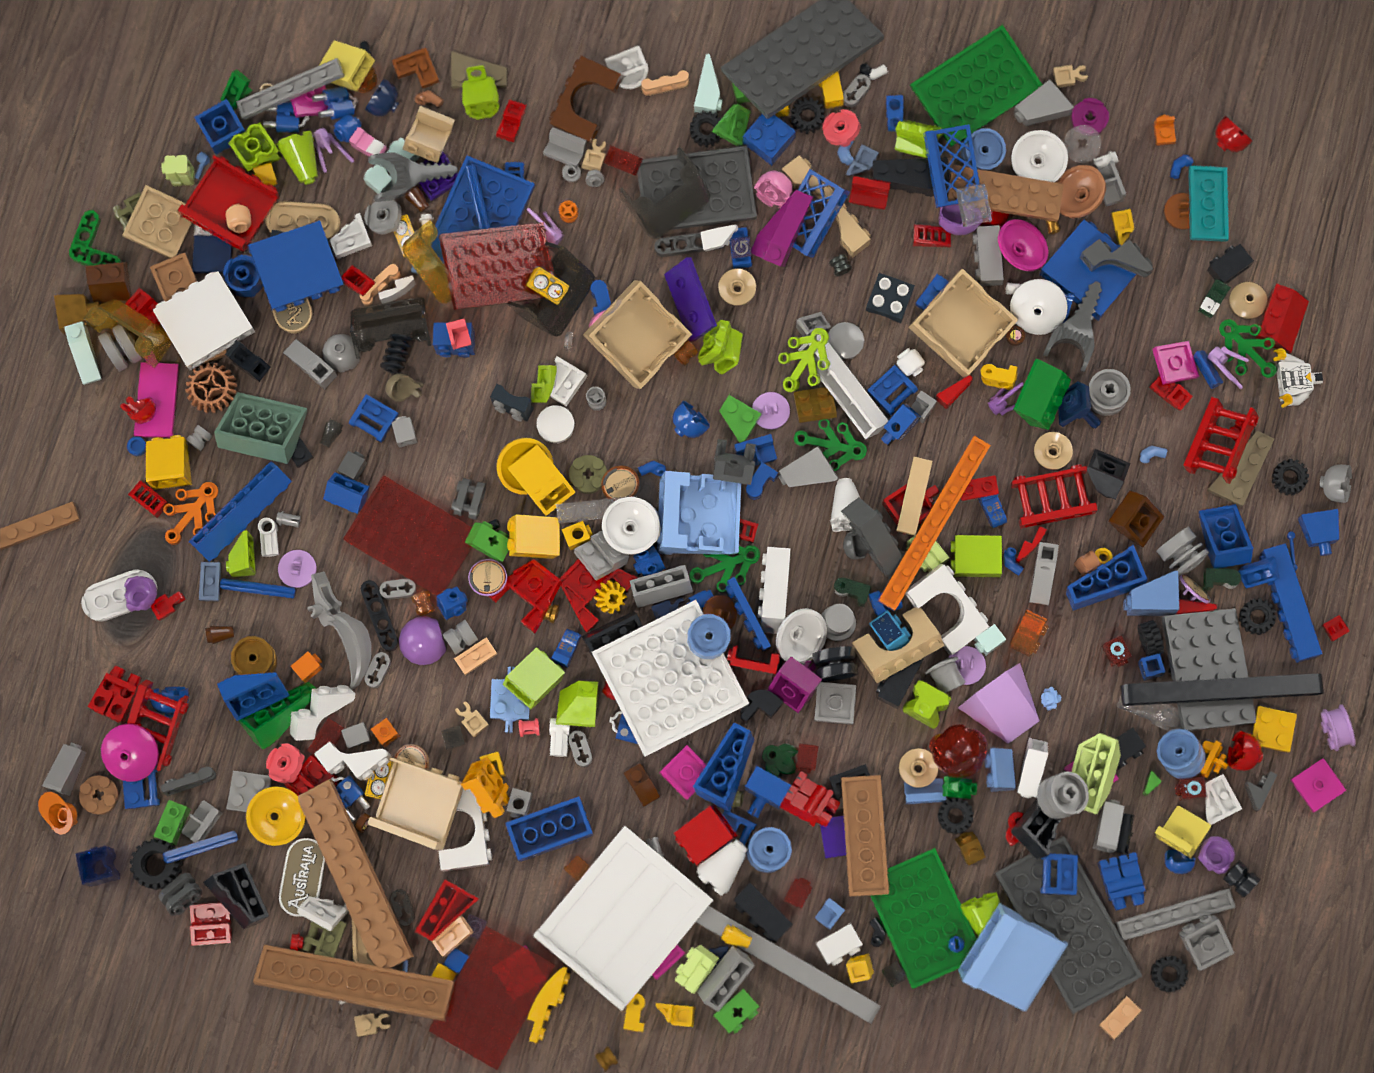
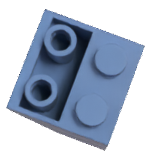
M990 748L986 756H984L985 768L989 770L986 776L987 787H990L991 792L1015 790L1012 749Z

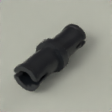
M1123 813L1116 850L1118 853H1129L1135 815Z

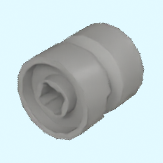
M466 620L457 624L455 630L449 629L442 634L455 655L465 650L466 645L471 646L478 641Z

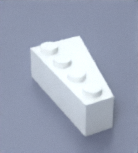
M767 547V554L763 553L762 565H766V570L761 572V582L764 583V589L760 588L759 600H763V606L758 607V618H761V628L764 633L777 634L780 625L785 620L791 548Z

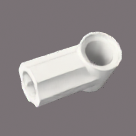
M262 518L258 523L262 557L279 555L278 525L270 518ZM272 523V529L269 532H265V524Z
M550 718V756L567 757L570 725H556V718Z

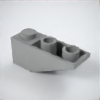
M297 339L283 352L324 390L337 377L335 371Z
M1039 542L1036 552L1030 603L1049 605L1059 545Z

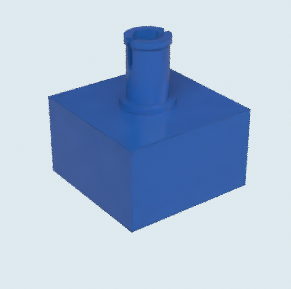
M756 766L745 785V791L756 797L747 813L752 815L754 810L757 809L754 817L759 818L766 803L779 810L791 785Z

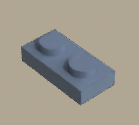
M201 562L200 601H219L220 562Z

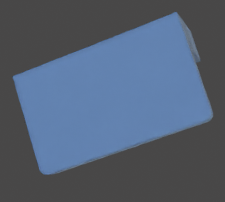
M935 779L931 784L922 788L912 787L904 782L905 804L945 802L946 796H943L944 789L942 788L943 779Z

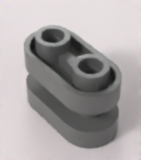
M463 478L462 481L458 482L456 491L459 493L457 499H454L452 502L451 510H454V514L458 516H463L464 511L469 512V518L477 520L486 492V483L478 482L475 487L471 486V479ZM469 493L474 494L471 505L467 504Z
M183 873L160 891L159 899L165 905L170 915L177 916L181 915L200 899L202 889L195 883V879L190 873Z

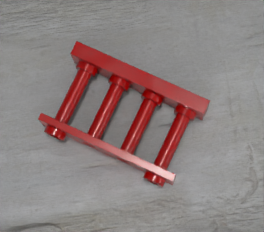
M1211 397L1183 464L1187 472L1195 474L1197 469L1201 467L1222 473L1225 482L1230 484L1237 475V466L1253 427H1256L1259 417L1255 409L1250 407L1247 415L1223 409L1220 400ZM1223 416L1242 421L1244 424L1240 432L1216 426L1218 417ZM1216 433L1237 439L1233 449L1209 443L1211 434ZM1208 450L1230 456L1226 467L1202 460L1204 451Z
M1079 464L1071 466L1069 470L1028 478L1026 476L1015 477L1010 486L1011 488L1018 487L1024 511L1023 517L1019 520L1020 529L1096 514L1097 505L1088 501L1082 474L1087 473L1088 467H1082ZM1075 477L1080 499L1079 506L1072 507L1069 505L1063 478ZM1056 480L1062 506L1060 510L1053 511V509H1050L1045 482ZM1037 484L1043 508L1041 514L1034 515L1031 512L1026 490L1027 485Z
M146 679L139 684L127 724H135L142 727V724H140L142 718L148 717L170 726L167 736L143 727L156 741L164 744L162 753H159V763L156 769L161 771L171 763L172 756L170 754L182 717L189 707L187 703L189 696L185 695L178 701L153 692V689H151L153 682ZM152 699L174 708L173 719L149 710L146 706L147 701Z

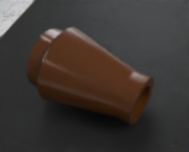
M415 186L405 194V198L420 213L429 207L420 186Z
M210 626V628H205L207 643L215 644L234 637L233 626Z

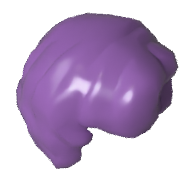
M143 576L128 578L124 584L126 588L124 596L127 609L133 612L145 611L151 608L157 596V587L154 581Z
M1211 836L1201 845L1198 859L1207 870L1223 874L1228 871L1231 862L1235 858V853L1227 839Z

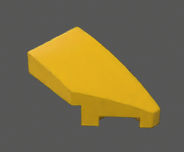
M1131 209L1111 213L1117 241L1121 246L1134 230Z
M656 1003L657 1009L661 1011L665 1019L672 1025L693 1027L695 1007Z

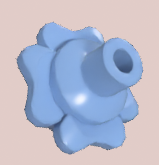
M1053 687L1044 689V693L1041 695V702L1047 710L1056 709V703L1061 701V696L1057 695L1058 692Z

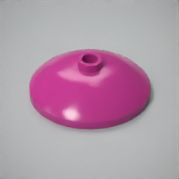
M1016 219L1006 222L1000 228L998 245L1001 253L1010 264L1023 271H1035L1046 263L1048 246L1045 238L1035 226L1026 221Z
M122 724L115 727L105 736L101 746V756L105 767L113 776L123 781L134 782L144 779L152 773L158 762L159 752L155 739L146 729L135 724ZM123 753L127 754V759L123 757Z

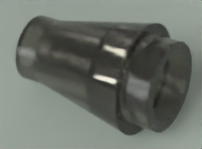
M330 418L325 424L319 443L330 448L331 444L343 431V425Z

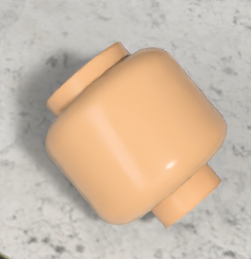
M235 204L227 209L226 221L229 229L236 233H243L251 226V215L246 206Z

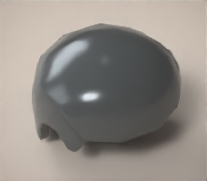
M851 531L845 536L843 541L844 552L850 559L866 558L868 550L859 540L860 536L855 531Z

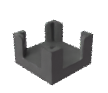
M718 439L714 456L713 479L751 485L755 467L753 459L756 444L747 443L743 456L725 453L727 441Z

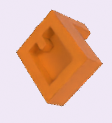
M1161 115L1156 118L1154 122L1156 145L1175 144V116Z

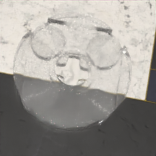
M1089 125L1073 127L1065 136L1064 145L1068 157L1073 161H1091L1101 150L1102 140L1100 134ZM1079 139H1081V140L1086 139V140H1087L1086 144L1088 145V147H1087V148L1082 147V148L1080 149V148L1078 147V146H1079L1078 140H1079Z

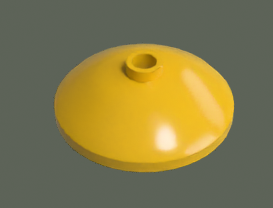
M519 438L511 441L502 449L497 459V474L501 483L508 490L517 494H527L508 470V467L538 444L553 463L552 455L543 443L532 438Z
M269 787L261 790L251 799L246 811V823L251 834L258 841L272 846L284 845L294 840L301 832L305 822V815L299 804L298 796L291 790L283 787ZM272 813H276L278 815V818L276 820L271 819Z

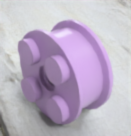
M1341 704L1338 709L1331 711L1324 709L1321 713L1323 721L1321 722V727L1324 733H1328L1329 738L1327 741L1330 749L1338 751L1339 747L1345 745L1355 746L1353 728L1344 706Z

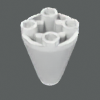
M850 478L839 479L835 487L830 519L832 531L834 532L855 531L849 525L851 521L844 517L841 512L842 509L855 499L860 498Z
M737 839L734 842H730L697 867L698 877L706 884L710 882L714 886L713 889L722 896L729 891L748 848Z

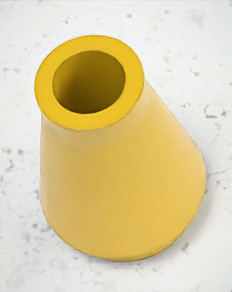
M726 925L721 936V940H724L726 944L748 948L752 940L751 937L734 925Z

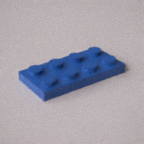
M733 577L727 581L728 586L725 589L730 598L734 597L736 601L734 606L738 614H743L745 618L743 623L748 633L752 631L754 635L752 640L757 650L761 648L762 652H764L771 645L738 582Z

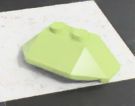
M1102 733L1079 744L1071 771L1079 775L1086 783L1089 798L1084 810L1094 814L1099 812L1111 791L1120 759L1118 739Z

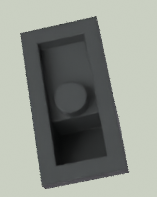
M1271 771L1266 775L1263 774L1258 782L1260 787L1250 782L1244 783L1253 810L1259 811L1277 774Z

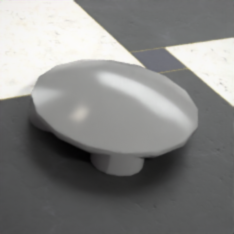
M838 323L828 333V342L840 358L853 359L863 348V333L853 323Z

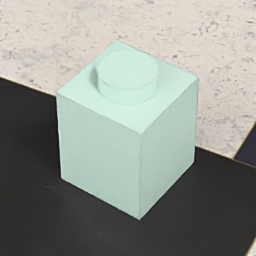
M994 624L975 638L974 641L976 643L974 645L980 653L988 655L1002 645L1006 638Z

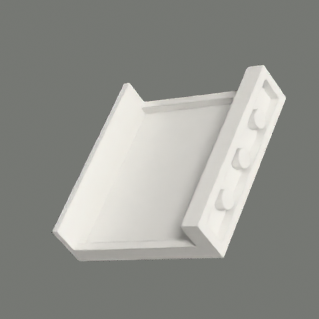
M218 271L207 274L204 280L199 283H192L189 285V289L184 292L179 291L175 293L172 299L167 302L162 301L158 303L156 308L153 309V312L190 371L231 347L236 340L241 341L255 332Z

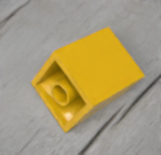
M181 435L170 436V439L157 437L146 442V482L154 490L192 485L188 442Z

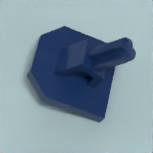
M1077 381L1066 390L1062 404L1058 408L1060 426L1064 427L1075 419H1081L1082 417L1092 428H1097L1101 424V420L1091 411L1089 386Z

